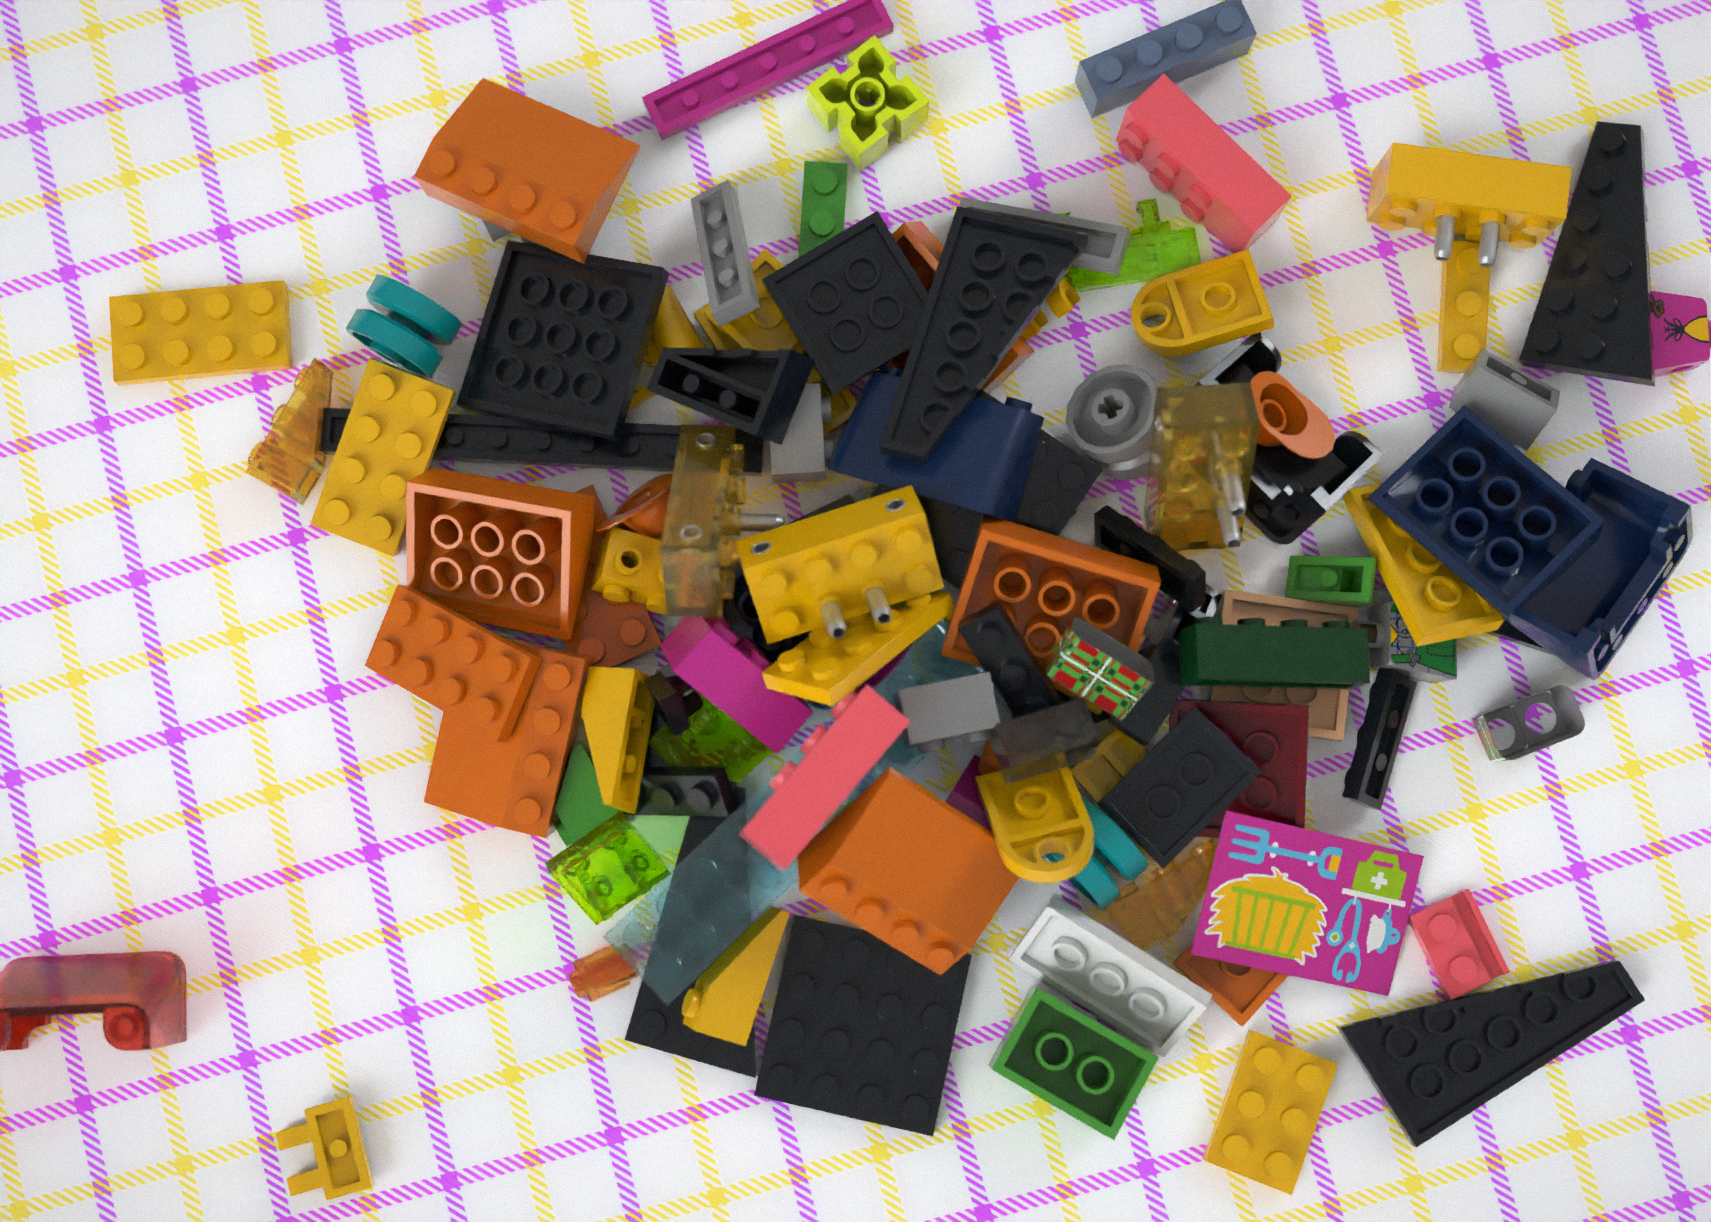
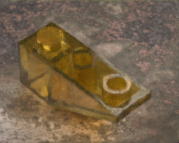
M316 358L313 359L310 366H305L298 373L294 382L295 391L287 404L280 405L271 419L272 428L264 442H258L250 452L248 457L249 466L245 471L258 481L301 505L305 503L326 468V455L320 451L323 409L331 407L333 372Z
M1209 838L1192 847L1190 852L1193 857L1177 865L1173 859L1164 869L1161 866L1154 868L1150 871L1154 879L1138 887L1134 880L1119 888L1120 895L1106 909L1123 939L1142 951H1146L1179 931L1207 889L1218 845L1214 838Z

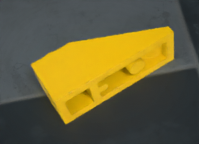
M589 666L587 680L582 690L583 702L581 713L604 805L626 813L636 814L654 711V702L644 681L650 675L635 668Z
M768 904L697 978L694 989L690 988L682 1004L683 1024L694 1031L746 1046L790 912Z

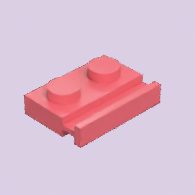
M1462 889L1454 895L1445 897L1409 914L1408 922L1446 999H1455L1491 982L1496 977L1510 973L1470 889Z

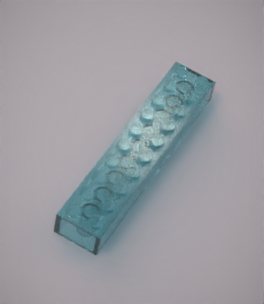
M941 619L914 641L900 664L872 689L897 709L894 693L900 689L985 673L983 667L941 655L948 626ZM992 683L993 690L995 691V690H996V687H995L994 684ZM833 718L824 727L829 729L836 719ZM901 733L814 836L889 767H892L906 777L931 752L918 754L917 746L905 748ZM799 750L789 760L797 766L806 754ZM786 763L603 936L667 1006L799 880L797 857L785 870L780 871L738 835L776 791L769 784Z

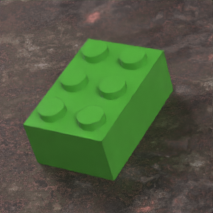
M1031 985L988 1066L991 1070L1110 1139L1115 1140L1159 1057L1038 987Z

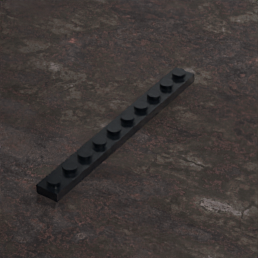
M323 409L320 451L324 455H335L351 409ZM448 414L432 460L763 476L765 439L738 428L625 423L620 441L501 416ZM702 433L713 434L716 437V450L710 454L698 452L696 449V437Z

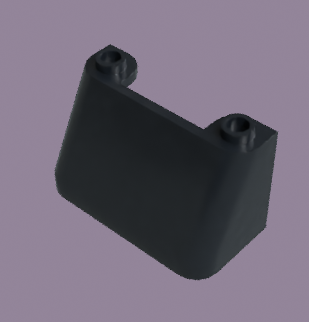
M1260 332L1250 335L1201 378L1175 406L1174 409L1180 422L1177 446L1185 453L1186 444L1191 440H1199L1204 444V452L1198 453H1206L1205 459H1194L1191 461L1217 487H1221L1222 483L1220 475L1213 469L1214 462L1224 455L1239 457L1241 467L1238 472L1246 502L1244 514L1271 541L1280 545H1288L1325 514L1384 454L1367 437L1355 431H1346L1340 434L1335 439L1332 451L1325 457L1318 459L1301 457L1287 449L1284 445L1266 447L1255 442L1246 432L1237 409L1248 398V387L1255 375L1264 371L1278 373L1282 366V358L1277 347Z

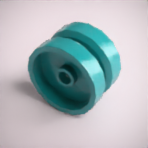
M377 274L366 292V298L380 313L370 309H357L348 323L346 331L385 360L424 378L432 379L443 357L439 350L428 341L439 345H451L462 326L461 321L448 310L418 291L397 280Z
M1080 795L1093 826L1094 851L1087 866L1067 880L1095 906L1104 911L1120 895L1118 884L1105 868L1108 867L1123 880L1134 881L1149 866V863L1140 850L1132 843L1128 835L1108 815ZM1057 852L1044 855L1051 863L1059 862L1065 858L1064 855Z

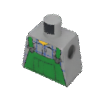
M1394 601L1371 606L1370 621L1354 620L1351 623L1350 628L1367 629L1370 666L1372 669H1392L1408 678L1429 683L1457 679V638L1416 646Z

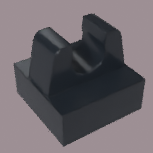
M661 672L644 679L659 716L672 733L676 736L691 728L688 718L703 707V701L696 692L683 697L685 692L693 687L678 675L665 678Z

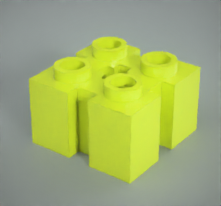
M875 35L847 56L846 71L839 74L833 66L806 87L807 107L828 133L836 126L839 128V146L860 171L888 151V137L895 133L900 140L904 139L926 122L929 114V99L908 74L900 81L896 78L897 61ZM865 101L869 106L872 102H874L875 105L865 107L860 105V103Z

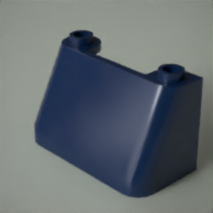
M885 365L881 372L875 371L871 373L832 452L828 470L895 489L912 485L916 495L1015 522L1044 421V417L1031 412L1033 404L1011 397H1006L1005 404L974 397L928 461L922 464L880 453L879 445L904 370Z
M1590 458L1582 470L1577 469L1572 473L1565 488L1605 520L1598 541L1561 576L1506 619L1504 616L1503 618L1574 670L1592 680H1596L1606 670L1685 556L1693 538L1691 505L1598 460Z

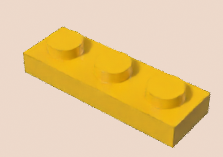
M1453 241L1450 258L1447 261H1442L1437 372L1464 374L1482 348L1486 350L1490 267H1482L1479 264L1480 243Z

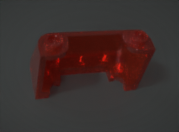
M145 951L21 957L11 960L0 971V1052L27 1049V1038L31 1032L38 1027L50 1025L51 1015L103 1013L104 1037L109 1045L117 1050H152L187 1041L186 968L180 956L173 952Z

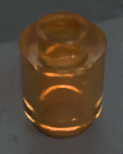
M626 942L618 946L614 943L609 944L573 961L575 971L568 974L578 998L586 996L591 1003L632 985L631 980L640 976L637 963Z

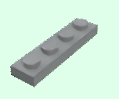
M729 180L690 199L711 314L720 326L743 317L760 307L737 192Z
M962 197L959 207L1088 235V245L1072 267L1119 275L1131 237L1128 227L966 197Z

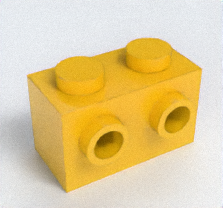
M611 527L600 543L591 590L602 592V596L610 601L625 603L631 600L646 604V609L654 613H676L688 601L698 551Z

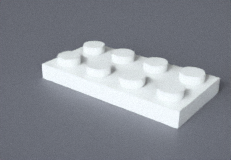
M1054 894L1020 939L1009 957V960L1162 1057L1169 1053L1204 1012L1212 997L1211 993Z

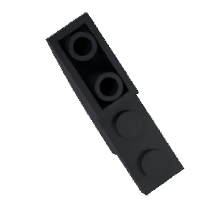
M1206 584L1205 603L1193 613L1171 597L1168 598L1148 645L1138 651L1153 666L1154 684L1127 713L1123 720L1110 714L1107 721L1109 724L1142 746L1150 743L1186 687L1180 685L1178 631L1194 625V619L1213 617L1222 594Z

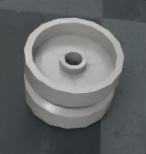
M1126 364L1102 368L1090 374L1076 387L1067 404L1066 425L1070 437L1085 452L1092 463L1103 469L1102 473L1104 475L1119 480L1139 479L1156 471L1170 458L1179 441L1180 422L1173 405L1162 394L1155 381L1140 368ZM1169 414L1171 433L1170 435L1160 434L1159 436L1156 429V416Z

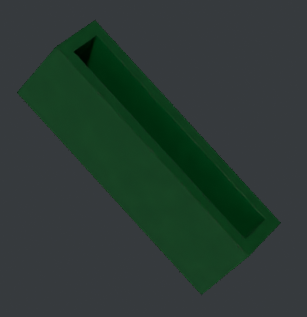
M1200 617L1194 619V625L1178 631L1181 686L1350 690L1370 683L1367 629L1350 628L1348 621L1323 622L1322 627H1308L1307 620L1292 619L1280 621V626H1265V619L1262 618L1237 620V625L1223 624L1221 617Z

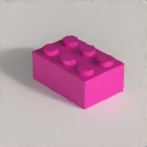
M694 605L660 644V648L672 671L778 754L813 714L812 709L804 698L766 688L762 672L772 665L764 656L766 653L747 636H744L739 641L740 637L730 629L732 625L714 609L711 608L706 614Z

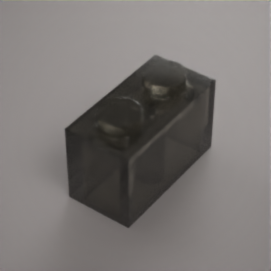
M1080 698L995 724L990 744L1005 784L1008 785L1093 759L1100 738L1085 700Z

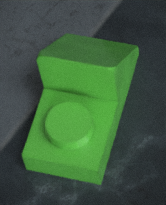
M1290 556L1285 598L1356 608L1372 604L1377 559L1374 557Z

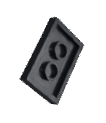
M1194 706L1097 804L1164 869L1262 770Z

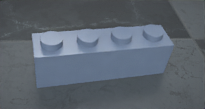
M1225 0L1079 61L1074 82L1091 118H1095L1135 101L1163 73L1176 84L1248 54L1257 32L1242 0Z

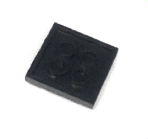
M878 211L762 279L764 287L807 357L816 360L813 367L832 397L910 351L928 297L927 290Z

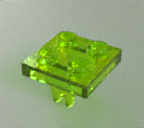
M701 695L703 707L688 718L691 728L675 736L666 725L648 743L670 767H725L733 789L762 763L773 750Z
M622 811L545 862L549 874L595 925L604 920H609L614 916L615 912L640 895L647 894L652 890L653 886L671 875L664 860Z

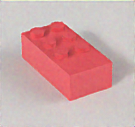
M1164 73L1126 109L1115 140L1119 143L1118 148L1122 155L1134 164L1138 162L1150 173L1149 178L1158 190L1163 193L1169 192L1181 203L1180 208L1184 215L1192 222H1200L1232 254L1249 249L1275 224L1292 196Z
M866 685L859 694L853 690L839 701L830 712V715L836 721L829 729L825 728L822 724L815 729L800 747V750L806 756L797 766L791 760L786 763L769 784L776 791L738 834L780 871L785 870L911 722L869 685Z

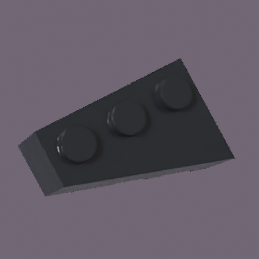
M663 347L646 390L752 435L782 445L816 360L792 349L764 351L752 348L717 350L715 348Z

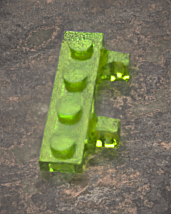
M1156 198L1138 201L1135 210L1141 216V223L1139 229H1134L1130 232L1131 237L1119 275L1072 267L1064 278L1078 293L1149 282L1160 276L1201 264L1195 227L1171 230L1170 221L1160 222ZM1070 212L1058 213V215L1070 216Z

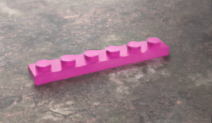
M848 0L643 96V104L661 140H665L854 51L874 35L879 39L894 32V24L881 0Z

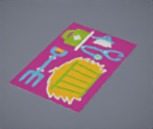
M1226 811L1190 954L1389 996L1424 856Z

